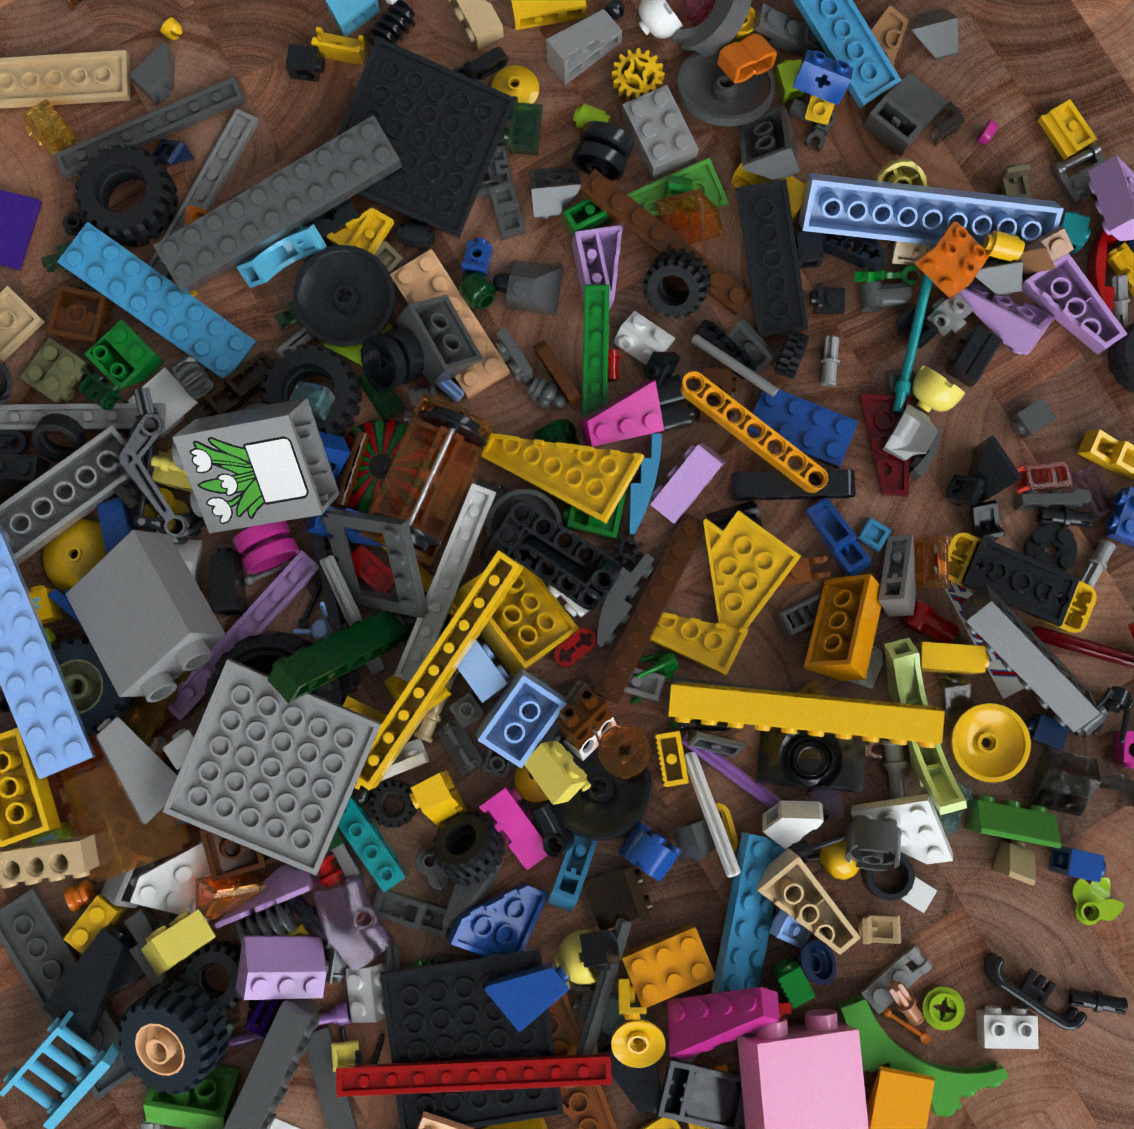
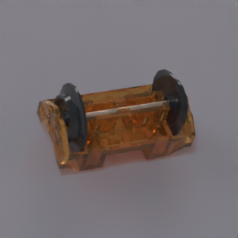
M427 393L421 396L399 441L400 446L366 514L408 520L417 562L431 566L494 427L482 418L469 414L467 409L458 405L453 406L450 402ZM359 530V535L386 546L383 534Z

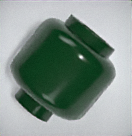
M474 272L466 274L462 278L459 294L472 309H486L494 302L496 289L483 273Z

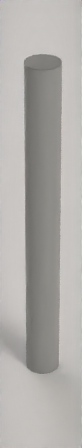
M698 334L693 337L691 343L772 397L776 395L779 390L778 387Z

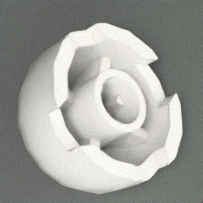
M666 0L640 1L638 13L642 20L638 24L646 35L651 32L656 38L666 39L672 37L676 30H680L683 27Z

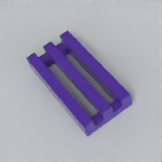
M267 999L258 1000L244 1028L266 1038L281 1004L286 999L280 1000L265 1031L263 1029L279 999H271L260 1023L255 1027L254 1024Z

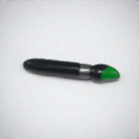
M690 720V723L676 721L669 723L672 728L680 731L689 728L706 731H727L732 729L727 727L728 722L719 721L715 726L703 725L701 720Z

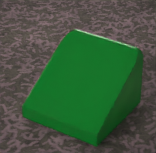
M668 175L665 192L688 198L693 191L692 179Z

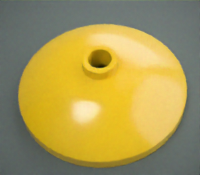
M80 519L45 545L43 550L44 570L50 581L63 591L66 589L70 590L107 555L100 523L88 519ZM77 550L78 556L73 559L72 553Z
M987 703L971 707L958 718L951 734V748L957 764L969 776L984 782H1002L1014 777L1023 769L1030 755L1031 739L1026 724L1017 713L1003 705ZM983 738H987L989 741L987 747L982 745Z

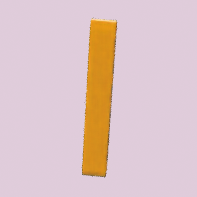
M696 371L688 372L684 376L680 385V391L688 401L808 493H816L827 484L828 474L820 465L709 379ZM688 381H695L699 385V389L695 391L687 388L686 383ZM709 396L716 397L719 405H709L706 398ZM727 413H737L739 421H729ZM747 428H756L759 431V437H750L747 433ZM769 443L778 445V454H773L768 450L767 446ZM788 459H796L799 462L800 468L798 470L791 469L788 465ZM810 474H815L819 477L820 484L818 486H814L809 482Z

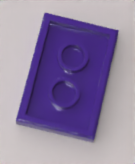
M0 190V266L21 271L41 209L42 202L39 199Z

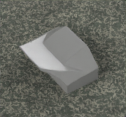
M907 404L882 450L902 461H906L914 455L926 454L939 430L931 423L930 416Z

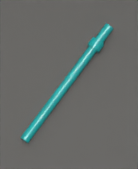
M925 273L923 274L900 379L896 381L894 389L896 396L892 411L895 413L903 412L906 395L910 393L911 389L909 381L932 285V280Z

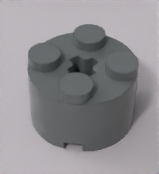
M865 815L854 816L853 822L849 823L847 827L846 861L850 863V859L857 862L856 867L871 871H886L887 866L893 864L894 868H897L900 865L902 831L897 827V821L892 818L877 820L870 819Z

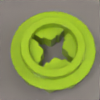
M935 986L933 990L926 992V997L922 1001V1013L926 1021L938 1030H951L957 1027L963 1020L965 1014L964 1001L955 990L947 986ZM945 1000V1005L953 1009V1011H943V1014L940 1016V1011L933 1005H941Z

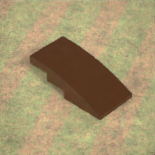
M199 830L213 882L266 867L267 864L280 861L207 830Z

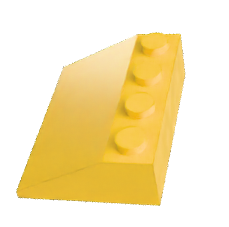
M525 567L480 633L513 678L520 668L526 671L580 630L559 601L546 588L547 586L542 579ZM483 573L464 584L458 590L454 600L459 606L462 605Z

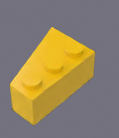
M447 770L411 787L413 793L410 794V799L416 809L421 808L422 812L438 827L442 828L447 819H453V815L457 813L462 815L464 811H467Z

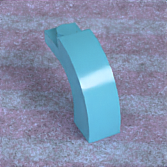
M314 224L305 228L302 226L244 260L236 268L249 288L266 283L286 266L325 249L327 245Z

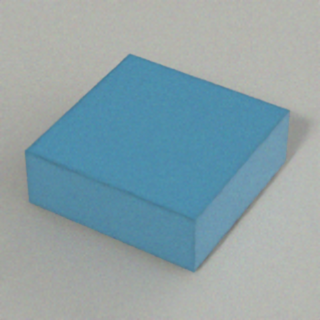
M869 517L856 540L879 552L892 530Z

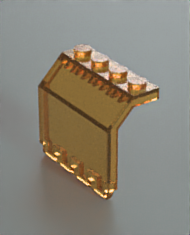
M155 753L163 761L161 753ZM110 764L62 782L63 788L59 789L63 805L69 803L72 812L67 814L71 828H77L80 836L95 835L100 866L90 870L89 880L95 878V881L98 883L182 851V845L191 841L186 824L175 827L174 822L180 819L163 813L164 807L144 825L139 820Z

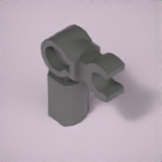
M795 98L788 114L809 124L813 122L805 119L809 103ZM833 111L827 125L813 122L812 130L814 132L808 135L805 146L808 147L811 140L815 139L819 142L817 151L822 150L825 144L824 136L828 135L835 122Z

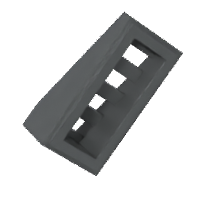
M821 592L773 617L784 639L814 625L817 613L811 603L815 602L817 608L819 607ZM803 607L806 608L812 620L809 621ZM796 611L802 625L799 624L793 612Z

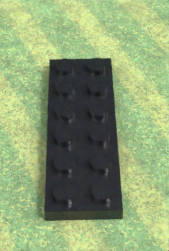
M782 179L736 188L757 333L761 338L788 334L790 329L797 332L808 330L787 181Z

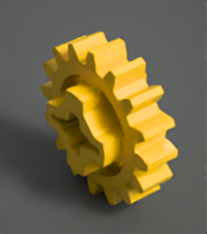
M637 48L636 54H633L629 49L627 50V57L620 54L619 62H614L613 64L614 71H612L611 79L614 80L613 88H619V97L626 94L627 102H629L631 97L636 99L661 88L663 85L662 81L665 72H662L663 63H657V55L652 58L649 57L650 50H647L645 54H641L640 48ZM628 66V70H625L624 74H622L623 70Z

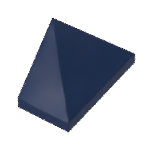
M162 139L153 152V155L164 164H176L194 159L186 145L182 141Z

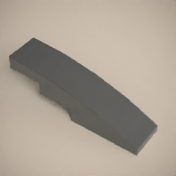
M378 888L370 914L444 938L449 937L452 930L442 925L448 907L390 890L384 893L381 888Z

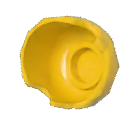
M846 840L821 848L820 863L825 867L827 873L841 880L855 876L860 868L856 867L857 862L850 859L849 863L845 859Z

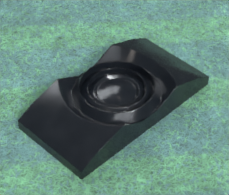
M761 731L756 783L863 794L867 741L857 738L839 739L835 738V735L819 737L799 732L797 734L782 733L781 731Z
M669 1059L656 1115L712 1129H745L741 1076L738 1073L721 1071L692 1062Z

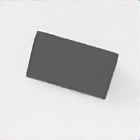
M692 728L688 730L687 745L732 757H736L746 747V743L733 738Z

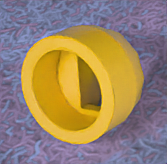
M173 17L167 19L160 29V32L170 40L179 39V35L183 33L181 25Z

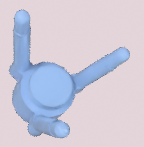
M320 602L319 604L323 617L322 620L314 622L311 629H293L292 633L312 635L317 640L331 637L332 633L325 603Z

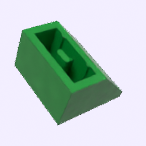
M122 319L85 353L119 390L146 380L164 363Z

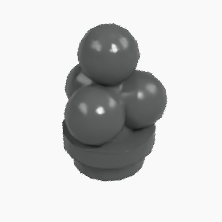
M536 376L526 393L531 396V400L535 401L537 399V404L541 408H547L551 403L557 409L564 408L567 404V399L563 394H557L558 386L554 382L546 383L547 379L544 377L540 379Z

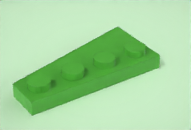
M710 158L671 174L692 179L693 191L688 198L665 192L668 176L627 194L655 217L727 206L729 204Z

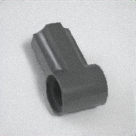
M867 282L859 286L861 311L865 313L877 312L889 307L909 306L911 303V287L908 283L881 285L880 282Z

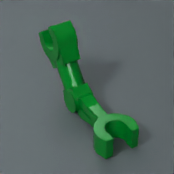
M907 265L901 272H885V270L854 271V282H874L900 278L903 283L913 285L916 284V280H908L906 275L911 270L917 271V267Z

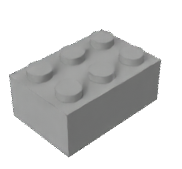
M668 85L622 104L621 118L634 141V145L652 181L696 162L699 148Z

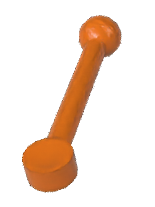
M887 1007L882 1012L884 1017L892 1018L917 1035L923 1044L930 1042L931 1038L927 1032H920L893 1014L891 1008Z

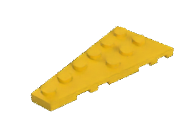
M490 433L487 438V445L483 446L478 454L485 460L605 524L608 522L645 457L641 453H624L619 450H603L561 442L552 443L539 439H522L517 436Z

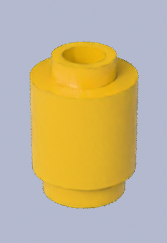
M996 230L988 234L983 243L987 256L1006 261L1019 260L1025 246L1024 240H1020L1019 236Z

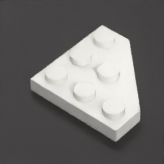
M929 794L852 805L851 814L853 817L865 815L870 819L892 818L896 820L897 827L902 831V853L925 864L953 861L952 849Z
M202 840L195 846L164 860L160 865L140 873L130 897V903L179 915L187 910L192 914L199 909L208 922L222 880L213 882Z

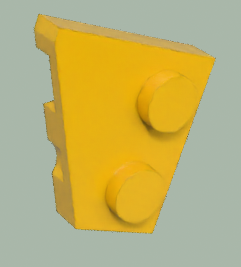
M370 208L362 213L359 218L347 222L345 228L335 234L331 232L326 238L328 242L335 246H355L367 250L374 255L394 225V221L376 209Z

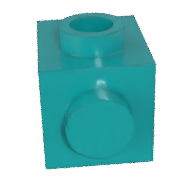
M1075 211L1065 212L1059 223V226L1065 228L1074 250L1069 252L1072 254H1076L1084 246L1091 233V228L1088 227L1090 217L1082 216L1081 213Z

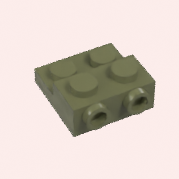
M48 338L19 378L57 404H66L73 399L79 382L87 376L81 370L84 369L90 373L92 366L51 338Z

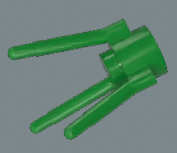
M662 650L656 654L643 656L639 663L651 660L656 661H653V667L636 674V678H642L656 671L660 675L664 674L663 676L666 677L665 681L674 677L673 672L680 669L675 655L672 651L664 653ZM636 696L630 701V704L634 705L643 698Z

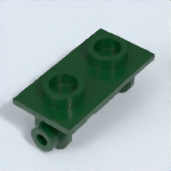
M81 370L87 376L78 384L80 393L93 400L104 410L113 409L118 400L126 403L119 396L121 390L111 382L106 384L107 380L97 372L91 375L86 370Z

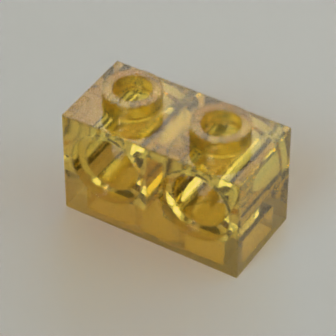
M47 99L21 114L27 123L23 127L29 136L35 139L42 150L47 149L53 156L78 141L66 121Z

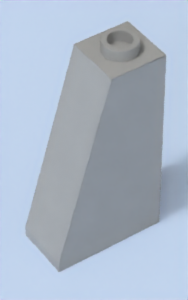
M118 716L113 721L108 718L97 728L100 733L96 736V740L139 820L145 825L166 805L177 775Z

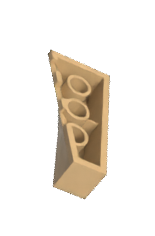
M788 848L767 866L756 890L841 955L861 938L801 858Z

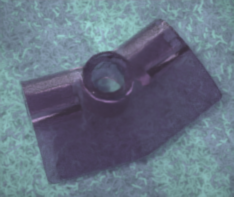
M363 875L347 876L340 881V886L313 893L324 936L352 971L356 972L369 964L392 944L394 937L371 909ZM365 911L364 918L361 921H357L358 914Z

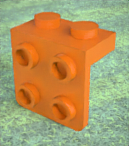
M954 221L949 225L936 245L921 255L915 264L950 299L971 284L989 256H987L984 247L964 227Z

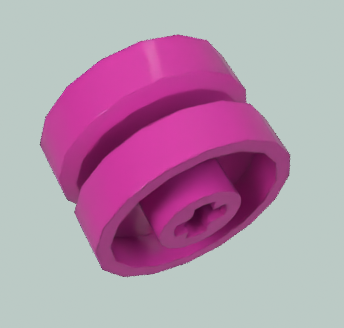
M287 521L251 526L233 538L237 552L246 554L242 563L247 574H257L273 569L298 555L300 550L295 539L287 537L291 531Z

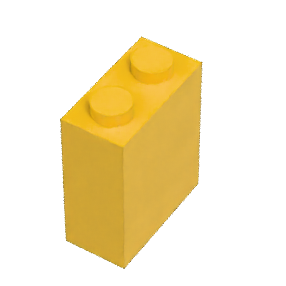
M933 642L914 644L919 652L921 671L970 675L985 673V668L989 666V653L986 652L985 646Z

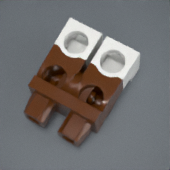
M584 687L578 693V699L571 705H566L559 711L560 716L555 720L565 737L563 741L565 747L582 761L599 746L597 739L602 743L618 727L608 708L607 701L588 687ZM607 723L608 726L601 732L603 726ZM589 741L590 744L583 750L584 745Z

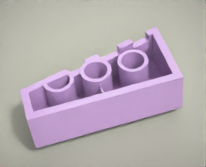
M1069 253L1054 261L1055 269L1037 272L1022 284V292L1044 311L1055 316L1054 319L1097 355L1127 335V332Z

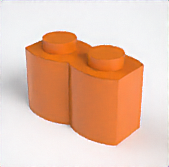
M756 33L744 37L741 42L725 45L720 50L717 65L733 83H741L753 75H759L770 70L775 64L777 52L761 34Z

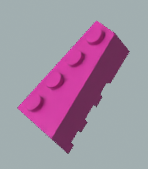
M757 987L667 1000L669 1053L671 1057L688 1060L700 1052L714 1049V1046L721 1043L733 1041L742 1034L754 1032L780 1021L777 992Z

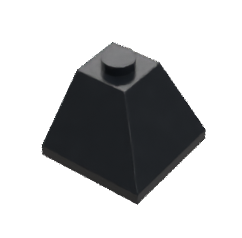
M994 435L973 449L968 476L981 478L985 482L979 497L980 502L986 501L1022 479V476Z

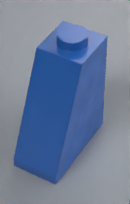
M121 496L97 505L105 552L108 554L132 530L139 529L132 523L134 518L132 509Z
M553 962L491 979L485 983L484 990L520 1033L570 990V983L568 982L570 976L561 965L556 967Z

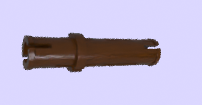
M355 431L350 447L351 453L345 462L342 475H339L337 479L340 494L332 504L348 508L353 488L357 487L358 484L356 479L371 435ZM357 447H359V451H358V454H357V457H356L354 466L352 467V462H353V459H354V456H355ZM349 472H351V476H350V479H349V482H348L346 491L344 492L343 490H344V487H345V484H346V481H347Z

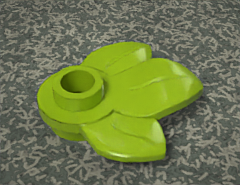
M1101 877L1100 882L1091 881L1090 883L1079 878L1073 886L1072 895L1076 902L1074 913L1078 921L1083 924L1094 925L1100 919L1111 921L1123 910L1124 904L1110 898V879L1107 877ZM1089 906L1091 912L1085 916L1084 909Z

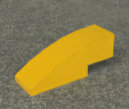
M1100 429L1086 431L1077 453L1103 468L1134 480V445L1128 441H1118Z

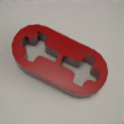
M582 628L575 632L556 648L554 652L556 663L564 668L575 664L595 647L597 642L595 632L589 628ZM583 633L585 636L590 634L592 636L590 646L583 644L579 648L576 647V644L581 640L580 634ZM573 647L576 651L570 655L572 660L570 662L566 660L561 662L559 660L561 657L560 650L568 651Z

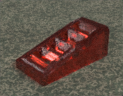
M1068 461L1024 465L1017 469L1022 476V479L1016 482L1019 494L1028 490L1039 492L1073 485ZM1055 469H1058L1060 478L1059 482L1057 481ZM1046 470H1047V472H1048V476H1049V481H1050V483H1048V478H1047ZM1036 472L1038 474L1039 484L1037 481Z

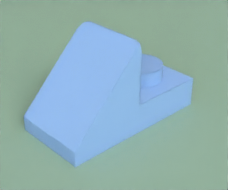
M779 907L777 908L771 921L769 933L802 949L807 944L812 932Z

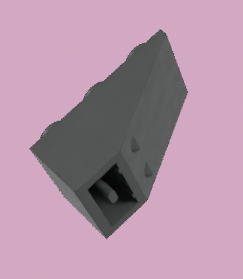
M909 73L870 112L863 127L901 157L948 102L913 74Z

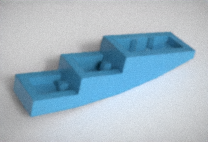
M652 433L650 458H644L640 464V483L630 484L629 537L635 535L646 513L655 486L662 442V434Z

